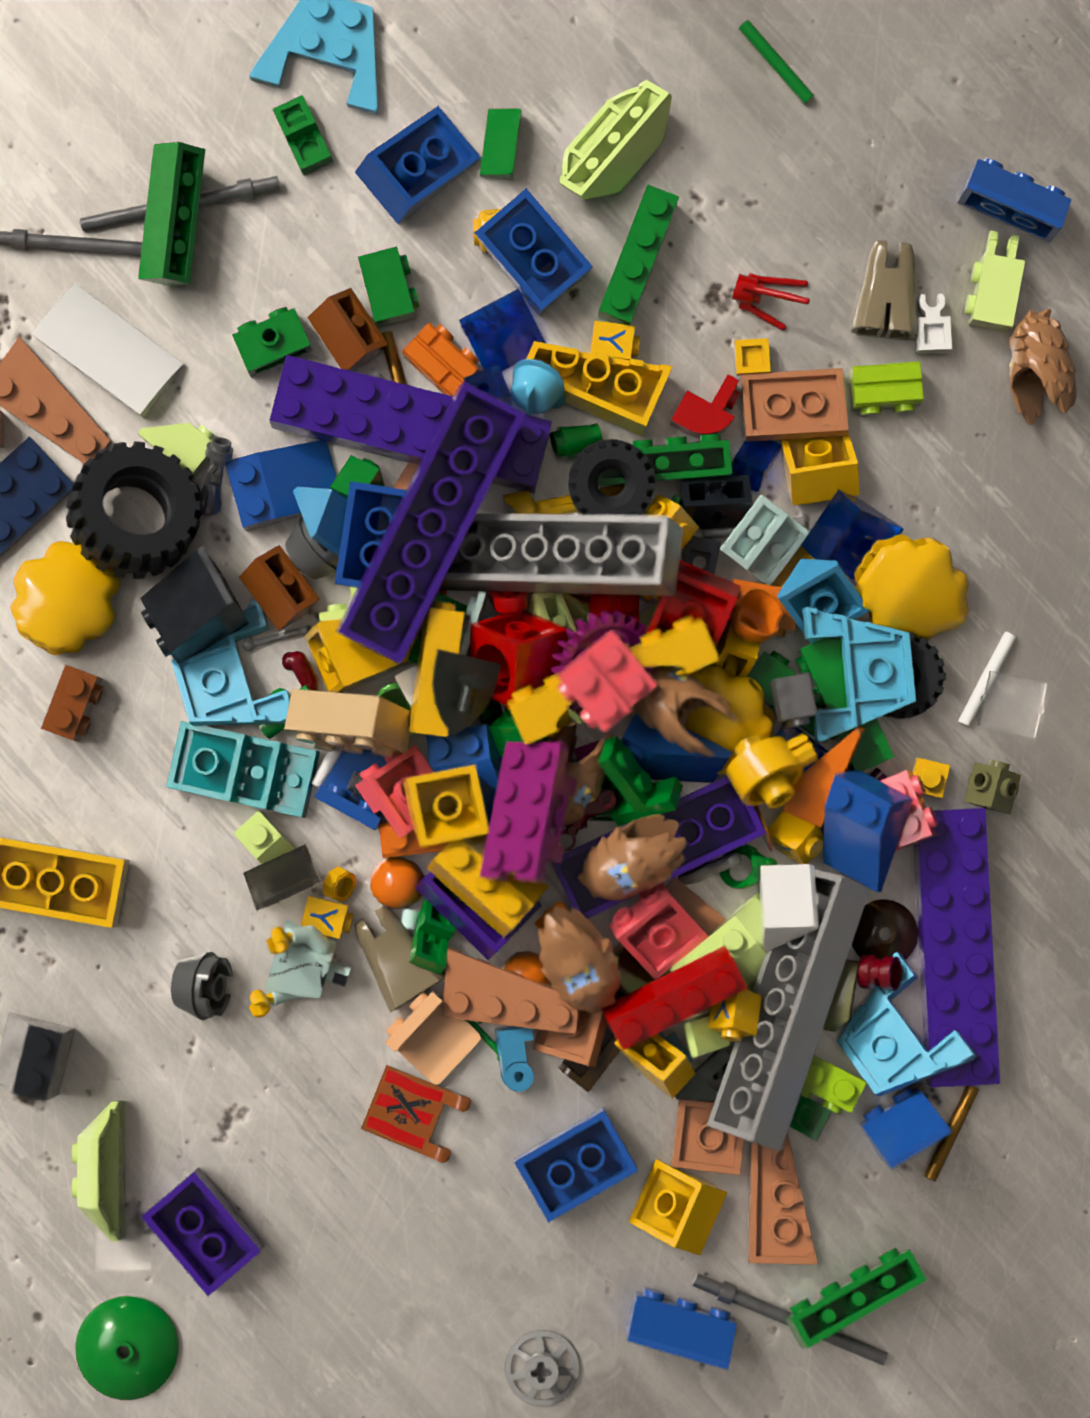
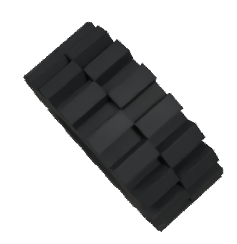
M617 439L600 440L588 445L574 459L569 471L568 488L574 505L583 515L641 516L652 501L653 491H655V475L646 455L634 445ZM616 469L623 474L625 486L618 495L607 496L600 491L598 478L603 471Z
M909 633L912 665L915 673L916 701L882 716L895 719L911 718L926 712L927 709L938 701L937 698L944 689L942 687L943 681L946 680V673L943 672L945 664L943 658H939L937 648L929 645L927 639L921 637L918 640L915 638V634Z

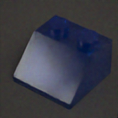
M838 489L801 546L815 560L837 561L847 576L855 580L854 572L875 541L899 535L904 529L861 499Z

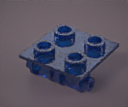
M519 288L459 319L460 327L468 338L488 379L510 368L520 360H525L534 341L545 343Z

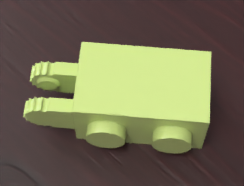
M990 230L985 254L980 259V262L975 261L973 265L971 282H976L974 295H968L965 315H970L968 323L970 326L1008 333L1014 324L1025 260L1015 259L1019 236L1012 234L1007 242L1006 257L995 255L999 237L997 231Z

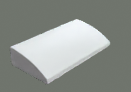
M77 284L56 303L32 333L37 340L142 418L147 415L184 366L182 362Z

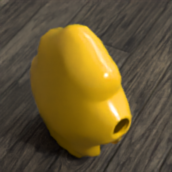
M899 534L888 539L876 540L854 572L857 584L856 589L863 599L862 606L869 610L871 623L913 633L918 640L921 637L930 640L940 633L957 629L966 621L969 612L967 601L969 581L967 574L953 567L951 550L934 538L923 537L911 540L908 536Z
M57 541L51 543L43 558L24 561L13 580L17 597L13 600L10 610L16 621L19 635L52 655H59L64 652H79L87 640L104 636L116 618L111 600L121 587L120 577L114 576L115 570L106 568L105 572L96 568L97 561L93 558L87 561L80 554L83 546L81 544L74 545L73 542Z
M708 665L688 674L684 669L675 672L679 676L691 675L701 682L707 690L719 693L728 702L729 708L738 719L737 722H734L711 708L698 707L692 711L685 723L687 729L732 752L723 769L717 772V774H726L727 767L737 757L734 752L735 747L742 740L756 734L761 735L763 740L773 737L775 715L765 706L764 690L753 678L730 677L721 667L716 665Z

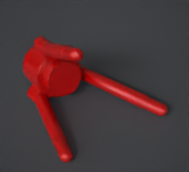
M749 273L748 276L739 274L732 300L740 302L739 309L751 312L782 331L786 330L785 324L752 305V303L759 304L762 294L802 304L810 303L809 298L764 287L765 284L807 287L808 281L759 276Z

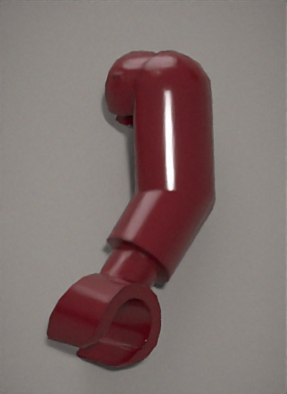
M300 651L285 653L282 657L284 669L294 672L301 687L307 684L312 691H318V677L306 655Z
M601 789L598 798L587 805L581 820L568 825L562 831L561 836L569 834L573 839L572 844L564 851L574 848L576 845L575 836L579 829L582 830L589 818L615 807L617 799L613 791Z

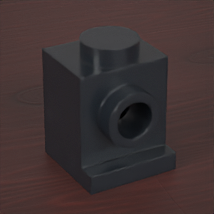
M692 536L685 545L682 561L693 565V560L698 556H702L706 560V566L702 569L715 574L721 541Z

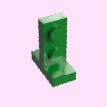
M618 736L607 738L598 764L620 791L611 816L615 823L621 826L650 815L676 810L683 788L678 778L672 777L653 783L649 774L641 768L634 759L630 749L625 747Z

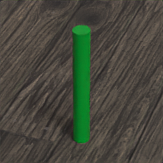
M746 20L738 29L803 104L808 103L814 97V94L749 20Z

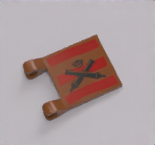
M386 1065L361 1129L421 1153L435 1161L445 1163L450 1158L451 1150L430 1142L444 1104L465 1112L471 1105V1099Z

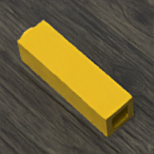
M435 602V607L429 608L423 619L408 728L410 732L445 737L448 735V729L442 722L434 702L432 679L437 649L459 654L464 612L455 611V604Z

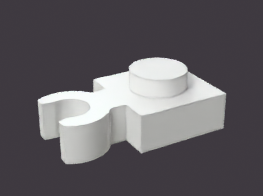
M921 294L918 300V310L924 317H917V354L950 353L952 351L950 316L940 317V313L945 305L943 294H938L936 298L937 306L930 307L926 304L925 294Z

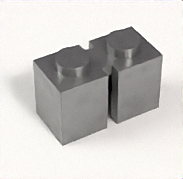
M809 673L778 678L769 683L777 724L785 722L787 729L810 723L809 718L817 713Z

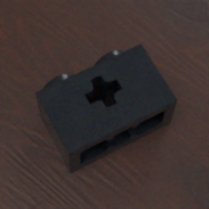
M749 475L681 479L679 505L698 525L699 529L736 527L753 505Z

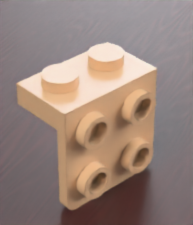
M434 990L429 995L422 992L409 1006L414 1012L405 1021L399 1017L385 1031L390 1035L385 1043L394 1052L397 1050L431 1083L440 1084L476 1046L481 1036L466 1020L442 1017L443 998Z

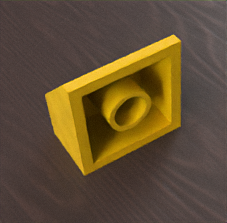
M849 432L848 436L780 440L786 483L792 506L860 495L858 461Z
M475 765L410 777L403 782L410 818L420 847L488 834L489 828Z
M655 1159L629 1219V1223L674 1248L701 1256L728 1192L699 1177Z

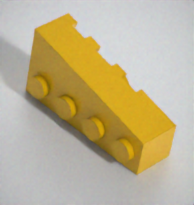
M534 341L526 359L540 360L558 371L564 382V403L641 437L643 436L673 366L664 364L658 366L644 363L642 360L631 358L630 360L609 357V354L598 352L596 354L586 353L575 348Z

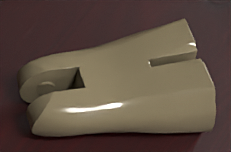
M876 240L869 255L851 332L859 336L905 341L916 339L915 257L912 245L900 242L896 258L897 266L896 268L885 267L888 255V242Z
M382 906L376 909L375 913L379 918L380 924L385 928V933L376 938L373 929L369 927L364 918L356 922L354 926L357 939L391 1013L417 997L418 994L427 991L444 980L445 974L442 972L438 975L409 963L413 936L394 912L386 906Z

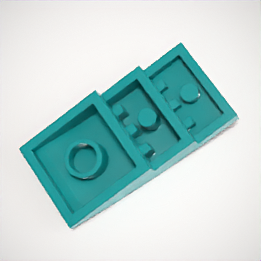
M181 721L166 787L305 818L313 786L311 781L316 773L320 752L208 726H192L190 722Z

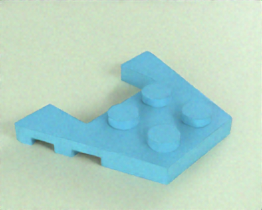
M300 0L252 69L249 76L250 79L280 88L289 55L355 72L347 106L377 115L378 101L373 7L350 0Z
M256 600L247 604L248 608L243 611L250 624L180 664L175 659L171 660L187 717L192 726L286 722L290 694L287 690H283L254 701L237 645L239 640L270 630L265 612Z
M812 607L802 609L805 640L841 638L847 708L816 710L817 714L813 716L815 743L822 742L916 701L909 632L870 622L865 623L849 619L847 616L818 611V609Z
M898 952L892 956L898 957L901 961L902 978L899 988L896 991H886L881 986H876L865 1004L859 1006L837 1040L874 1094L878 1096L957 1067L977 1057L962 1035L956 1030L932 1050L928 1051L892 1002V999L919 978L904 957Z

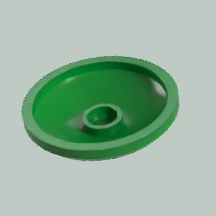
M132 1295L113 1297L96 1306L82 1322L76 1337V1360L83 1377L101 1394L119 1400L143 1398L158 1390L172 1374L179 1354L177 1331L171 1318L156 1303L146 1298ZM120 1346L129 1348L130 1355L128 1357H121L119 1355L118 1348Z

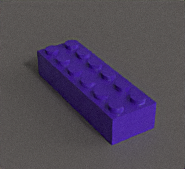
M727 776L679 798L676 810L660 814L665 817L664 820L677 821L679 825L674 838H685L687 841L683 851L680 853L684 854L685 858L682 864L673 871L672 876L668 880L766 834L754 806H746ZM614 830L564 853L561 864L551 862L572 908L580 911L587 919L635 897L632 896L621 901H611L600 897L594 898L589 889L578 879V875L583 872V866L593 846L597 848L602 837L604 836L608 839Z

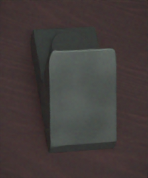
M724 1048L715 1050L694 1070L695 1075L677 1093L675 1098L679 1100L715 1101L718 1092L708 1080L711 1077L717 1080L725 1073L728 1065L727 1062L730 1059L729 1053Z

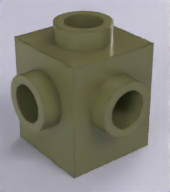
M990 759L988 765L975 762L968 780L964 802L1011 815L1014 800L1019 791L1021 775L1009 771L1010 764Z

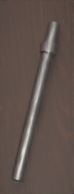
M278 176L251 181V178L238 180L236 185L203 191L200 194L199 206L241 198V201L255 198V194L280 189ZM147 204L80 218L82 231L143 219L146 215Z
M13 229L12 232L0 231V245H11L12 249L27 250V247L141 255L142 242L32 234L28 233V230Z
M699 1273L696 1274L692 1286L717 1296L716 1300L728 1305L731 1302L788 1326L784 1317L792 1314V1312L739 1291L736 1285L725 1280L720 1283ZM836 1332L823 1340L880 1365H884L888 1355L883 1350L840 1332Z

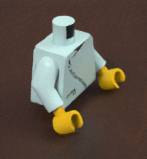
M286 920L284 929L279 926L274 927L271 931L272 938L266 940L270 953L275 954L265 987L268 990L267 994L261 990H254L250 994L252 1004L249 1006V1009L254 1017L261 1018L269 1013L271 1009L270 1003L275 1006L294 999L319 998L325 981L345 987L351 967L332 962L336 943L324 936L315 926H300Z

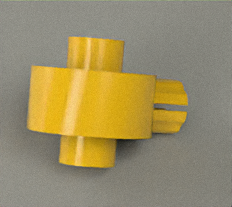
M804 733L788 741L783 737H772L763 740L761 735L756 734L742 740L735 747L734 752L737 757L727 767L726 775L746 806L766 803L769 808L773 809L784 805L793 798L795 790L792 786L802 776L804 767L818 760L813 746L810 742L807 743L809 740Z

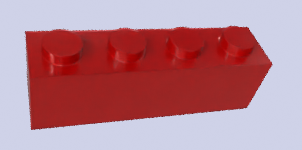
M724 945L615 1000V1003L603 1007L602 1010L622 1051L747 989V986L734 959Z

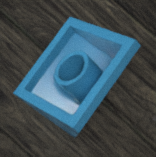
M295 488L293 493L310 538L339 556L347 499L332 489Z
M800 559L777 594L778 599L804 635L802 609L805 607L816 608L818 611L847 616V618L853 620L869 612V610L862 606L863 599L847 574L837 561ZM813 639L809 641L812 644L818 641L819 639Z

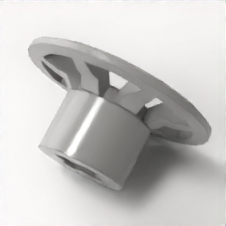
M548 1330L532 1331L521 1336L510 1347L505 1360L506 1380L513 1393L526 1403L536 1406L553 1405L566 1398L574 1389L579 1376L578 1356L573 1346L563 1336ZM537 1337L536 1353L530 1355L519 1349V1346L525 1341ZM543 1337L553 1338L562 1345L551 1354L546 1353ZM566 1349L572 1358L573 1369L558 1365L557 1360ZM516 1354L526 1364L524 1369L512 1374L511 1361L513 1355ZM558 1376H572L569 1385L560 1393L556 1385ZM525 1378L531 1387L529 1395L519 1390L514 1380ZM550 1389L554 1397L548 1399L534 1398L538 1390Z

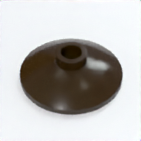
M887 899L871 901L864 906L852 941V947L860 958L866 954L875 955L878 959L882 960L884 957L892 956L898 952L906 960L914 951L918 940V928L915 918L905 906L896 901ZM883 927H888L891 930V937L888 940H882L879 936V931Z

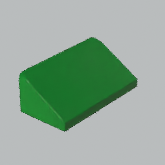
M488 109L480 176L513 180L522 115L521 109Z

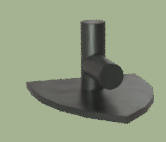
M437 649L432 679L434 702L442 722L453 736L470 726L483 713L493 696L501 664Z

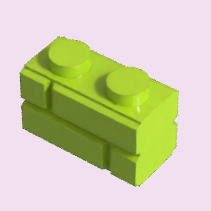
M920 361L852 366L849 371L852 410H861V416L882 414L881 409L895 408V413L899 414L915 412V406H920L923 403Z

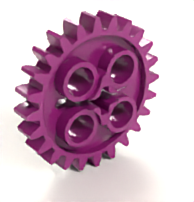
M602 610L600 619L598 616L589 613L588 624L578 619L576 621L578 631L574 632L567 629L566 633L570 638L569 641L558 642L564 650L563 653L553 654V657L560 661V665L551 668V671L555 674L561 672L590 648L593 642L595 644L610 630H613L623 644H628L629 648L642 643L640 638L647 634L645 632L647 627L640 622H636L637 619L628 614L625 616L616 610L613 615ZM647 666V667H643V668H644L645 670H649V669H651L652 667H655V666ZM577 700L568 707V709L573 712L575 711V714L582 717L580 713L585 710Z

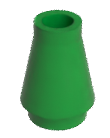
M597 423L557 427V431L550 432L551 446L557 459L564 457L567 460L582 452L588 445L602 440L601 430Z

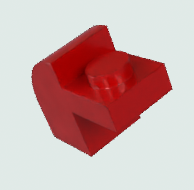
M727 374L712 403L687 390L669 425L695 438H700V435L723 433L729 428L735 416L724 411V409L727 407L732 410L741 394L736 389L740 380Z

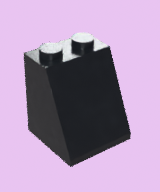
M203 546L194 551L140 598L145 607V610L141 612L145 622L150 629L156 627L161 636L156 639L159 648L165 657L171 655L178 664L250 624L220 569Z
M9 1012L0 1044V1085L11 1093L42 1101L58 1096L76 1028Z

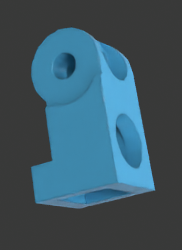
M509 1026L494 1029L502 1081L509 1089L515 1092L527 1090L534 1081V1073L527 1064L524 1041L534 1040L532 1028Z

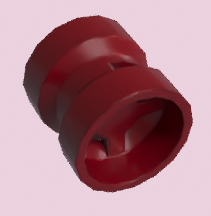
M864 954L861 956L857 967V980L860 988L874 989L876 986H881L886 991H896L899 988L902 978V966L898 957L886 956L881 960L875 955Z

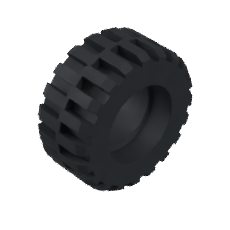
M134 441L132 447H127L125 442L114 444L112 451L106 447L99 450L94 459L89 458L83 465L68 497L66 508L69 511L66 515L67 527L73 528L70 537L74 545L81 544L83 546L80 554L87 561L91 558L97 561L96 568L105 572L106 568L115 570L114 576L124 578L126 573H133L134 579H144L147 572H150L152 576L163 573L166 566L172 568L179 562L181 556L186 553L201 524L199 519L203 513V503L198 501L201 496L199 485L196 483L191 484L194 477L193 473L188 467L182 469L179 466L181 459L176 455L166 456L162 453L164 448L154 445L153 449L145 448V442ZM119 487H136L148 492L158 501L165 517L163 527L154 533L144 535L132 534L122 530L108 517L103 505L104 496L107 492Z

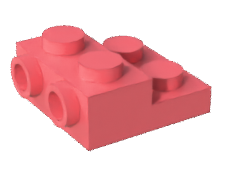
M610 630L557 674L558 678L562 681L557 686L561 693L570 703L576 699L585 710L580 715L592 730L599 726L603 732L631 710L630 707L657 686L656 682L613 630Z
M416 745L409 748L407 753L393 752L392 757H384L387 764L379 768L377 763L373 764L359 774L363 780L355 785L372 812L375 814L381 810L399 838H402L414 829L403 782L410 777L434 773Z
M906 770L881 780L882 783L913 799L896 851L936 836L937 833L934 827L938 826V820L931 807L927 808L922 795L926 791L920 776Z
M664 883L642 891L639 896L640 900L630 908L623 907L619 909L613 916V922L609 925L618 941L655 980L708 938L705 930L686 911L682 903Z

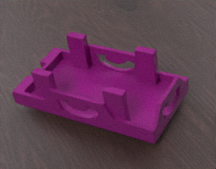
M506 742L479 877L491 881H507L509 874L516 875L515 879L522 882L543 883L547 860L555 864H561L564 847L558 844H560L568 798L569 796H574L577 783L576 778L564 773L569 746L561 742H531L526 745L525 742ZM556 796H561L560 805H557L553 815V825L556 826L553 834L549 830L552 828L551 813L554 803L557 800Z

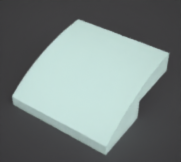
M761 494L720 547V550L762 582L771 585L811 532Z

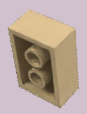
M292 689L284 729L296 734V740L315 744L314 748L334 752L335 747H343L345 752L361 755L365 749L372 750V754L378 756L392 757L393 752L407 753L411 733L408 731L411 711L380 696Z

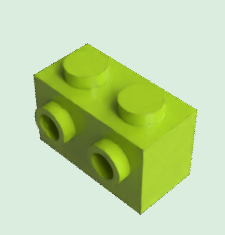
M814 1055L800 1095L810 1099L813 1093L824 1099L822 1106L839 1115L843 1109L852 1113L867 1082Z

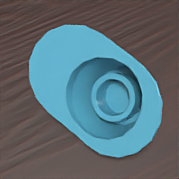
M534 359L520 360L515 364L512 372L511 397L514 403L525 411L526 415L542 414L549 409H558L564 405V382L557 370L540 360Z

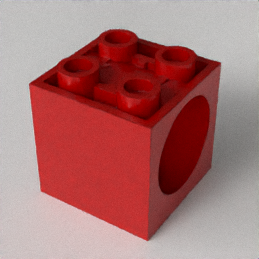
M679 560L675 596L662 595L646 633L648 634L655 630H660L661 634L674 629V622L692 615L693 619L700 618L704 622L714 648H716L737 600L741 586Z
M522 610V614L518 616L506 617L498 615L470 624L469 657L501 664L498 682L491 699L505 705V708L510 710L507 702L513 699L512 694L529 686H531L532 690L544 686V680L555 675L551 668L560 665V661L555 659L553 654L563 653L564 649L558 642H568L567 629L526 610Z

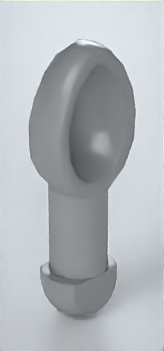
M731 852L726 856L695 867L679 875L678 878L683 884H695L712 875L737 867L741 864L742 859L739 853Z

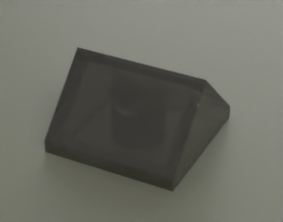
M306 844L243 872L257 911L324 882V878Z

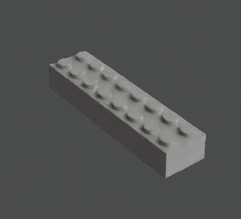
M476 513L438 590L675 596L683 527L669 516Z
M816 869L814 870L819 929L766 951L753 989L754 993L762 995L757 1036L742 1037L740 1042H735L707 1123L709 1127L780 1152L870 891L869 887L844 876Z

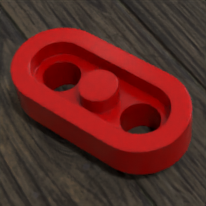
M487 591L488 599L497 612H501L503 616H518L522 614V610L528 607L527 592Z

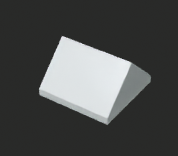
M810 864L761 866L759 894L763 949L766 951L772 950L819 929L814 866Z

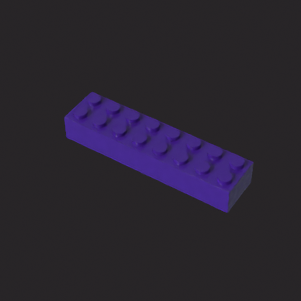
M286 355L269 421L273 429L405 462L420 464L453 396ZM525 415L492 481L493 484L521 491L529 490V493L535 494L552 421Z
M466 382L458 386L335 631L336 633L395 663H402L526 415L525 413Z
M985 808L933 810L938 820V826L934 827L937 835L913 845L924 1045L930 1051L956 1030L962 1035L977 1057L972 1061L926 1078V1085L930 1087L1000 1084Z

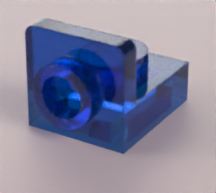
M745 440L734 457L732 474H729V476L749 475L751 490L759 492L764 477L779 455L782 445L772 440L750 442Z

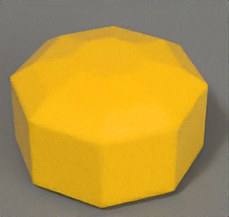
M339 866L329 871L323 882L324 895L340 903L351 897L356 887L355 874Z

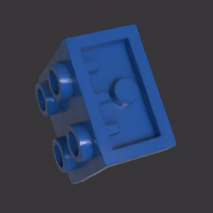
M364 749L361 755L342 751L323 786L320 785L314 797L371 829L377 830L384 818L381 810L374 814L364 798L359 799L352 796V792L347 790V786L354 771L360 773L377 763L379 768L386 765L384 757L372 754V750Z

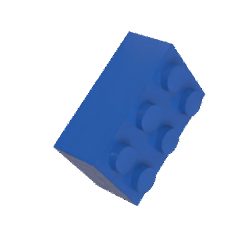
M604 1107L514 1158L517 1169L548 1223L639 1171Z

